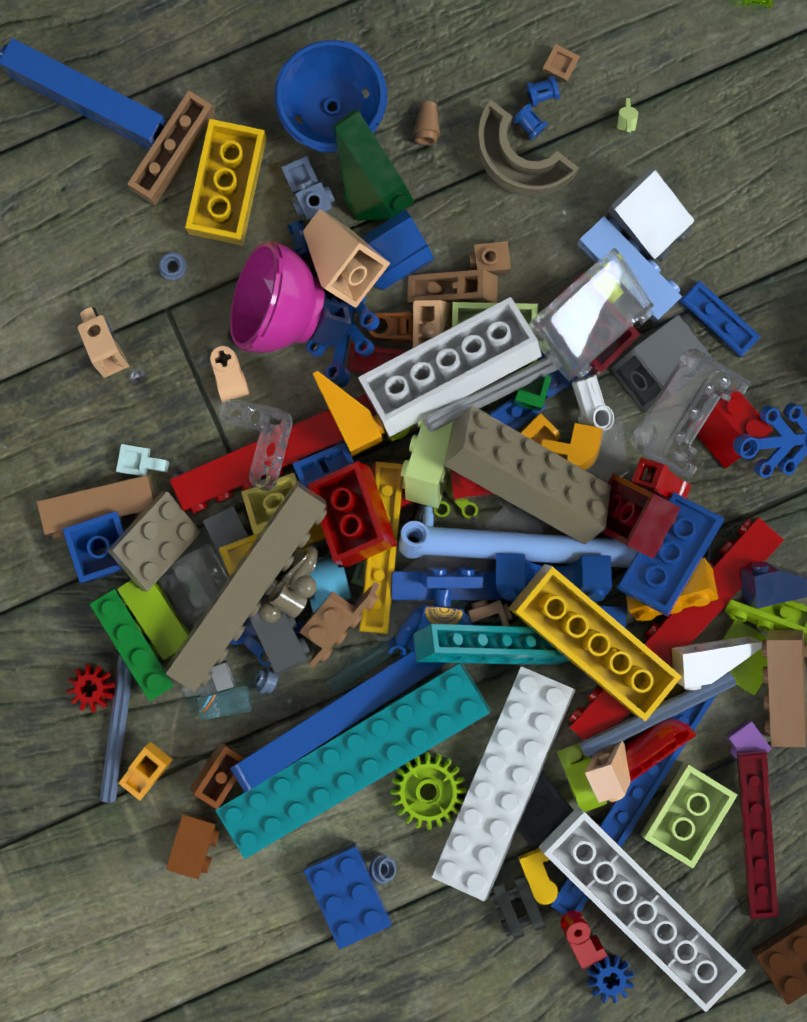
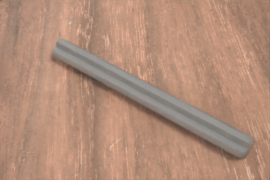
M553 353L427 415L424 419V425L429 431L433 432L455 421L471 405L479 409L560 369L564 364V360L559 353Z

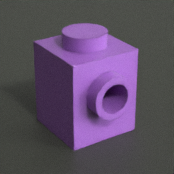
M749 720L744 721L724 736L732 746L729 752L736 761L737 752L765 749L768 753L772 750L753 722Z

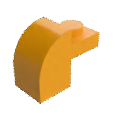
M575 423L570 444L542 439L541 445L586 471L595 463L599 455L603 428Z
M149 742L129 766V770L118 784L141 801L158 778L165 772L173 759L154 743Z

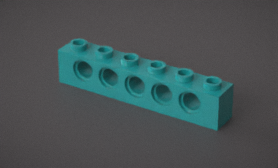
M430 624L413 634L417 662L562 665L570 661L531 627Z

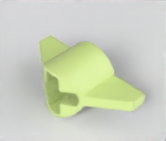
M626 98L625 107L620 109L617 129L625 130L626 132L636 130L639 114L635 108L631 107L630 98Z

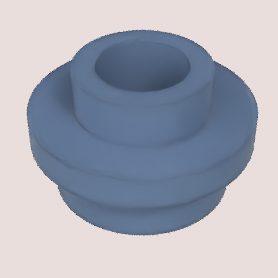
M170 252L162 256L158 267L165 279L175 281L184 276L187 264L180 254ZM172 262L178 264V268L174 272L168 270V266Z
M267 666L264 670L260 669L254 682L257 686V692L270 694L277 684L278 676L270 666Z
M378 855L371 861L369 871L374 882L386 884L395 877L397 868L395 862L390 857Z

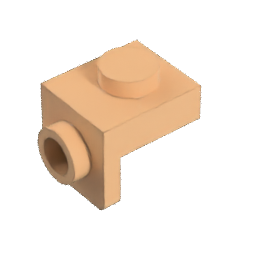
M480 600L472 603L473 609L467 611L472 622L497 613L502 626L510 627L508 621L512 620L507 603L502 605L500 600L488 603V600Z

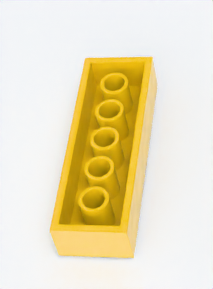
M544 564L508 608L636 717L645 722L682 677L553 566Z

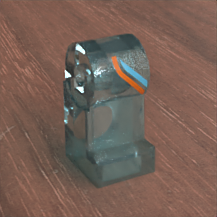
M248 685L196 698L201 720L241 714L253 710Z

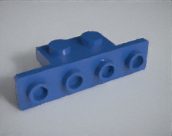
M432 567L429 568V571H393L391 573V598L393 600H434L435 589L452 590L451 600L502 599L496 589V571H474L475 569L467 567L457 568V571H447L446 568Z

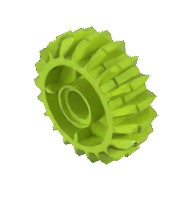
M429 752L425 753L426 761L421 762L420 756L414 758L416 764L412 765L410 761L405 764L408 768L407 771L400 767L397 768L396 772L402 778L393 777L391 782L399 785V788L390 789V794L399 795V798L392 800V805L402 804L403 806L397 811V814L401 816L407 811L409 814L405 822L409 824L413 817L416 818L415 827L418 829L421 827L422 821H426L427 830L432 829L431 821L436 820L438 828H442L441 818L443 817L451 823L453 819L449 812L452 811L458 815L460 809L454 805L455 803L463 804L465 800L462 797H458V794L467 792L466 787L457 786V784L465 781L464 776L454 777L460 771L459 767L455 766L449 770L448 767L452 762L449 758L445 760L444 764H440L441 754L435 756V761H430L431 756ZM430 783L436 787V794L432 798H425L421 795L420 789L424 784Z

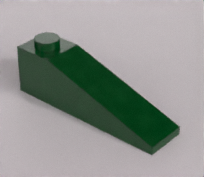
M354 109L333 125L336 150L340 156L341 163L340 177L343 180L345 190L343 197L357 221L391 219L415 202L402 178L357 109Z

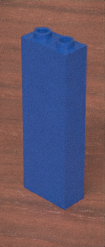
M13 38L0 51V65L11 79L150 150L166 125L163 115Z

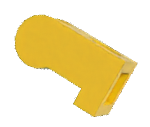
M540 848L518 856L536 901L544 905L554 902L557 898L558 890L553 880L548 878L543 862L550 859Z

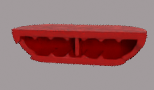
M667 719L646 729L626 743L625 750L630 781L635 780L697 736L694 730L681 720Z

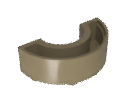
M490 99L480 119L477 147L481 163L493 181L509 192L535 197L554 193L565 187L576 177L579 167L558 151L551 157L541 161H528L519 157L511 149L507 139V131L513 116Z

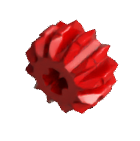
M87 664L84 668L85 673L80 668L74 670L78 679L68 678V682L75 685V687L67 689L66 693L76 694V697L72 698L70 702L71 704H76L81 701L80 711H85L89 704L90 711L96 712L97 703L102 708L107 707V702L103 697L113 699L114 694L108 692L107 689L114 688L115 683H106L105 681L111 677L110 672L100 676L102 666L98 665L93 672L91 664ZM89 680L93 681L92 685L96 684L97 690L92 692V696L89 695L90 691H85V686L90 683Z

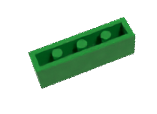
M111 588L88 602L94 615L149 702L174 687L115 589Z

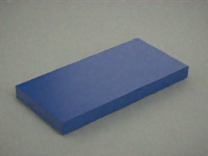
M673 492L668 501L679 506L680 509L674 524L669 528L663 540L661 549L656 553L654 559L637 552L617 586V590L667 617L724 522V518Z

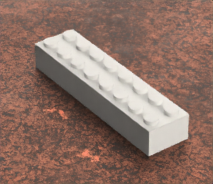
M521 666L432 878L482 901L488 899L576 689Z
M579 806L539 846L541 851L705 1012L746 971Z

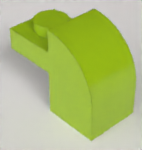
M580 743L557 751L577 806L584 812L607 804V801L598 802L585 775L591 758L583 754Z

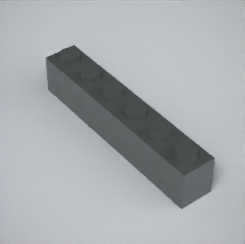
M234 506L203 520L222 562L223 559L219 552L220 547L248 537L245 528L249 527V524L243 512L237 513ZM265 593L259 601L261 606L269 600L270 594L267 595ZM260 609L253 618L249 617L277 676L308 661L305 654L309 653L310 650L303 637L297 638L293 629L298 627L294 618L282 612V616L277 622L267 623L260 617Z

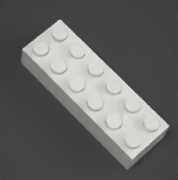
M509 297L358 377L390 437L423 420L427 415L472 394L541 357V352L536 336L513 299Z

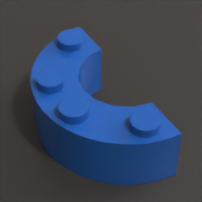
M496 554V589L503 599L513 603L542 566L528 561L525 554ZM582 555L578 561L572 564L554 567L594 602L604 600L611 590V556Z

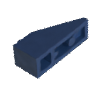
M313 263V264H312V271H311V272H312V274H313L314 277H317V278H318V275H317V272H316V269H315V266H314V263ZM324 289L323 310L319 323L311 336V341L337 348L351 325L347 302Z
M764 561L754 562L751 564L752 566L741 568L742 600L756 609L807 597V575L781 568Z

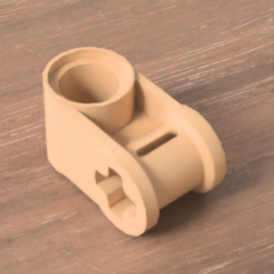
M226 346L215 348L211 353L210 360L222 402L249 395L247 382L235 352ZM221 353L231 356V359L227 361L228 365L226 367L221 363H217V360L221 359Z

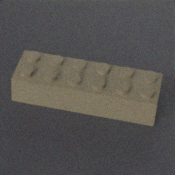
M473 405L452 423L444 466L583 544L589 542L606 528L611 485Z

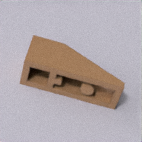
M484 269L408 275L407 303L414 304V301L442 300L450 303H497L498 276Z

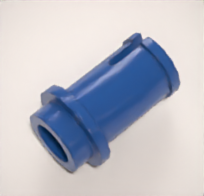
M297 220L291 222L286 227L289 230L294 245L293 251L300 258L311 255L303 233L305 229L304 221Z

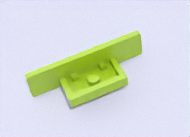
M729 600L724 613L728 614L731 619L737 622L747 621L755 624L759 630L764 632L769 630H804V643L807 644V606L795 601H788L756 609L740 602Z

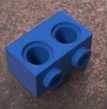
M344 442L295 462L293 467L299 483L309 489V483L351 465L354 461Z

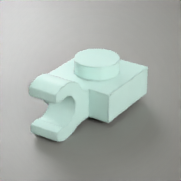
M121 444L116 472L146 476L147 469L167 473L169 461L150 458L151 450L148 448Z

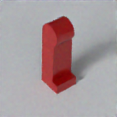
M642 457L632 479V482L667 501L673 492L687 499L692 486L669 471L667 465ZM647 468V475L643 481V472Z

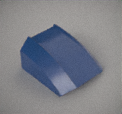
M404 210L362 237L367 244L390 262L389 266L374 284V286L382 290L389 288L408 277V275L434 262L429 246L407 210Z

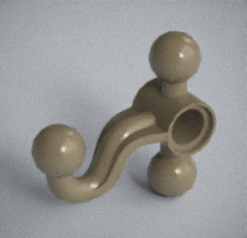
M297 547L291 555L294 557L291 564L293 568L275 586L269 596V600L260 607V617L264 622H277L282 616V612L291 618L297 617L304 609L307 598L314 595L317 585L316 581L310 577V574L317 563L318 552L315 547Z

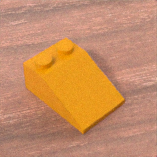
M319 371L314 372V379L351 455L353 456L382 442L381 434L385 433V429L378 415L372 417L370 411Z

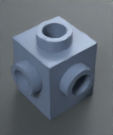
M314 180L298 186L300 192L295 193L297 200L292 201L299 217L304 215L305 220L313 218L319 209L326 213L332 209L331 203L335 200L329 186L323 187L321 182L315 185ZM315 195L319 198L317 206L309 204L310 196Z

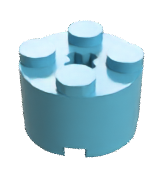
M332 557L317 560L316 566L310 574V577L316 581L317 590L314 593L315 596L310 597L313 613L332 591L346 601L352 597L345 567H339L338 564L334 563Z

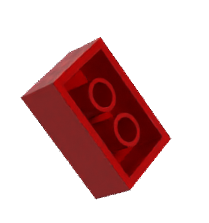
M357 461L308 484L311 491L326 501L325 510H327V513L321 521V526L334 563L349 567L397 546L371 467Z

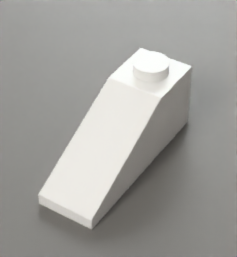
M751 636L672 648L673 669L682 676L677 683L686 690L701 689V685L712 684L760 650L762 642Z

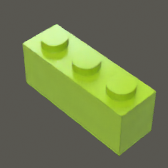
M133 580L118 588L119 597L126 609L132 611L136 618L134 622L142 634L146 633L151 640L149 646L156 658L161 656L163 660H167L175 655L190 632L157 582L149 591H142Z

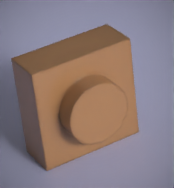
M555 44L542 71L549 75H554L555 78L567 84L580 56Z

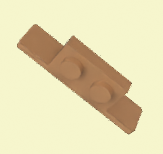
M374 582L354 606L332 591L305 622L300 633L318 645L308 665L313 668L319 661L324 663L333 651V648H331L333 644L340 645L348 633L346 631L349 626L354 628L363 616L361 612L364 609L369 611L378 600V596L375 595L379 587L377 582Z

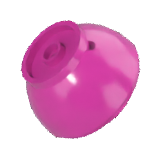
M275 241L257 245L241 271L232 301L230 331L234 343L242 351L270 353L284 349L295 342L304 343L310 339L319 323L324 304V288L321 286L319 278L313 276L307 264L287 246Z

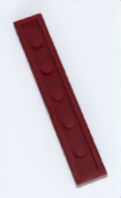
M765 749L737 752L748 916L750 919L778 917L767 752Z

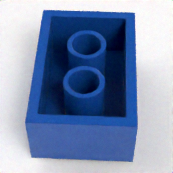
M357 843L305 866L304 873L339 950L392 925L390 915L375 882L370 876V871Z

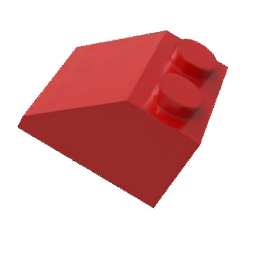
M736 387L689 426V429L724 469L741 457L736 454L733 447V442L737 436L749 434L754 438L766 437L773 431L768 423L761 420L760 414Z

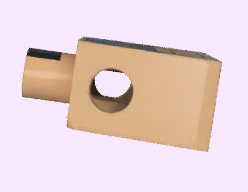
M95 307L83 310L80 313L83 323L77 328L95 368L104 378L128 368L129 364L106 318L103 315L99 316Z

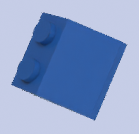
M117 511L62 529L80 583H88L124 571L107 551L126 530Z

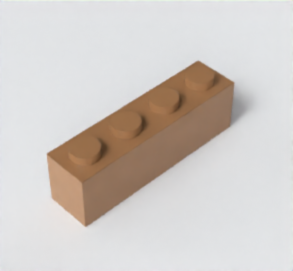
M188 90L127 183L132 192L154 206L157 204L207 128L209 119L214 117L215 111L210 103Z
M146 475L37 501L44 535H53V539H60L65 537L62 529L115 511L118 512L122 523H125L124 518L135 515V518H137L156 497L151 477Z
M769 630L767 640H762V657H767L768 667H763V684H768L769 693H764V710L770 711V719L765 720V736L771 737V747H806L807 711L804 630Z

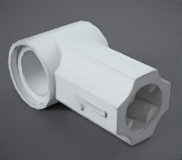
M589 375L574 380L572 386L580 408L578 423L603 428V431L610 429L614 423V413L612 409L605 406L596 375Z

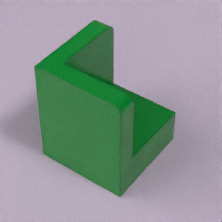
M545 375L516 390L512 404L539 412L543 408L551 376Z

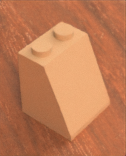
M322 209L318 210L303 230L321 286L356 308L389 266L390 262L354 231Z

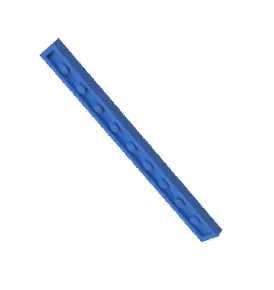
M716 696L669 719L681 720L695 731ZM686 743L630 782L625 796L615 801L608 810L599 827L620 847H622ZM566 877L558 890L557 898L550 906L562 914L571 910L581 912L589 897Z

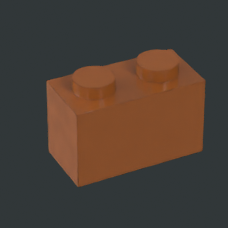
M220 741L190 787L193 795L218 810L236 782V778L230 768L246 757Z
M185 812L179 824L166 870L198 880L202 873L207 874L212 861V857L208 856L211 845L216 846L220 830L216 829L218 821Z

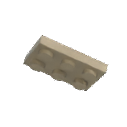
M162 491L107 551L142 591H149L197 538L201 531L168 491Z

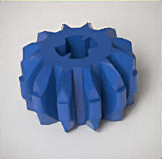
M614 954L611 962L609 957L603 959V963L600 964L599 961L594 963L596 969L587 968L586 970L587 974L592 976V978L586 980L587 986L594 987L591 994L593 997L601 994L600 999L603 1003H606L609 995L613 1003L618 1002L617 994L619 993L622 997L627 998L628 994L624 988L632 989L634 987V984L627 980L634 977V972L626 970L629 966L627 960L619 963L620 957L617 954ZM611 973H613L616 980H611L609 984H607L604 977H609Z

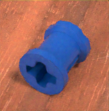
M554 75L534 84L531 82L526 83L527 94L532 107H536L539 102L554 99L555 101L560 99ZM548 89V91L538 93V91Z
M530 103L512 119L514 124L518 123L528 134L530 141L534 140L548 126L546 121L542 122L532 111Z

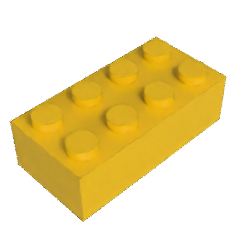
M209 119L185 227L189 235L241 246L244 245L267 140L265 130Z

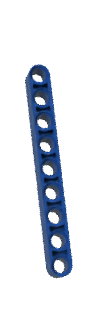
M411 651L230 768L231 772L245 793L446 663L417 662L416 652Z

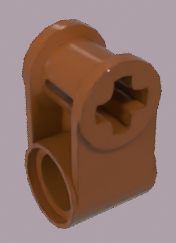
M413 312L376 313L375 315L379 318V321L385 323L387 327L386 332L376 334L373 330L369 331L366 329L367 335L373 341L413 343ZM372 318L368 320L367 324L372 321ZM406 322L408 323V333L406 332Z

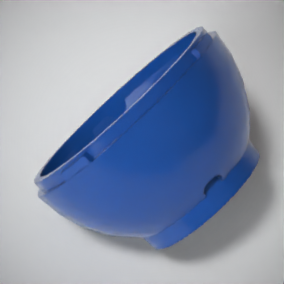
M324 40L311 43L298 50L282 66L276 79L275 106L284 128L298 143L321 153H337L333 125L351 111L357 109L374 134L383 119L387 107V86L384 74L378 64L361 47L348 41ZM364 89L369 92L368 98H365L362 93ZM331 103H335L338 106L334 112L327 109ZM300 116L303 124L297 123L295 118Z

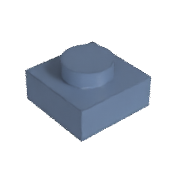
M307 156L281 167L293 195L300 192L298 186L314 180L315 185L318 184Z

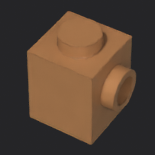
M508 241L474 245L473 253H469L470 270L484 269L494 275L509 274L511 264Z

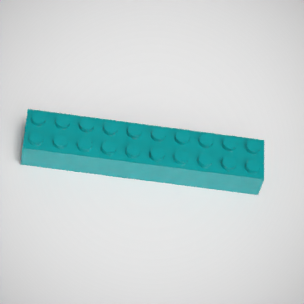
M457 663L310 751L250 791L242 792L225 802L215 811L243 858L246 859L488 715L491 709L464 664Z

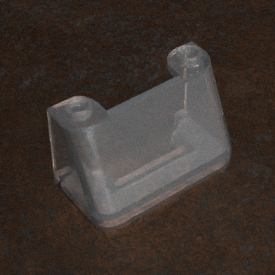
M613 248L530 322L529 327L538 340L540 350L570 382L575 376L582 379L593 369L589 364L633 324L639 321L642 325L654 314L651 309L655 305L623 256L616 248Z
M697 349L688 350L682 354L677 366L641 424L634 431L633 446L647 457L665 464L671 470L691 479L698 468L691 462V455H695L698 451L691 446L693 440L720 397L729 402L731 399L729 394L736 391L744 394L751 381Z

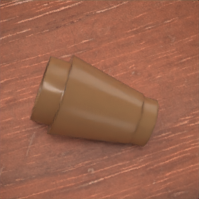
M424 101L420 103L413 130L415 142L418 144L434 145L437 143V138L440 137L437 104L434 102Z

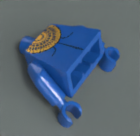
M435 589L434 605L420 604L418 609L411 612L401 625L396 637L389 641V654H392L394 649L400 648V657H404L406 655V645H408V649L415 651L413 634L430 624L473 625L469 615L465 614L464 609L450 607L452 590Z

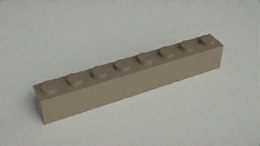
M296 481L170 660L166 668V675L194 693L199 685L204 687L213 674L210 670L214 664H221L228 654L229 650L226 648L232 639L234 641L239 639L245 629L243 626L248 616L253 618L261 607L259 601L265 593L269 595L278 582L275 578L281 570L285 572L292 564L294 557L291 555L297 547L303 548L310 538L311 534L308 533L314 523L319 525L325 517L327 510H325L326 501Z

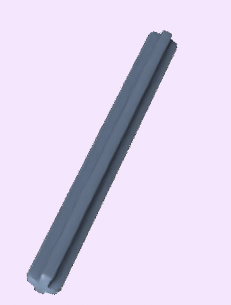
M120 655L118 658L100 800L107 803L115 802L117 797L132 675Z
M727 672L712 684L701 685V689L687 690L660 703L646 722L634 716L582 741L580 747L586 757L597 754L735 687L736 681L732 673Z

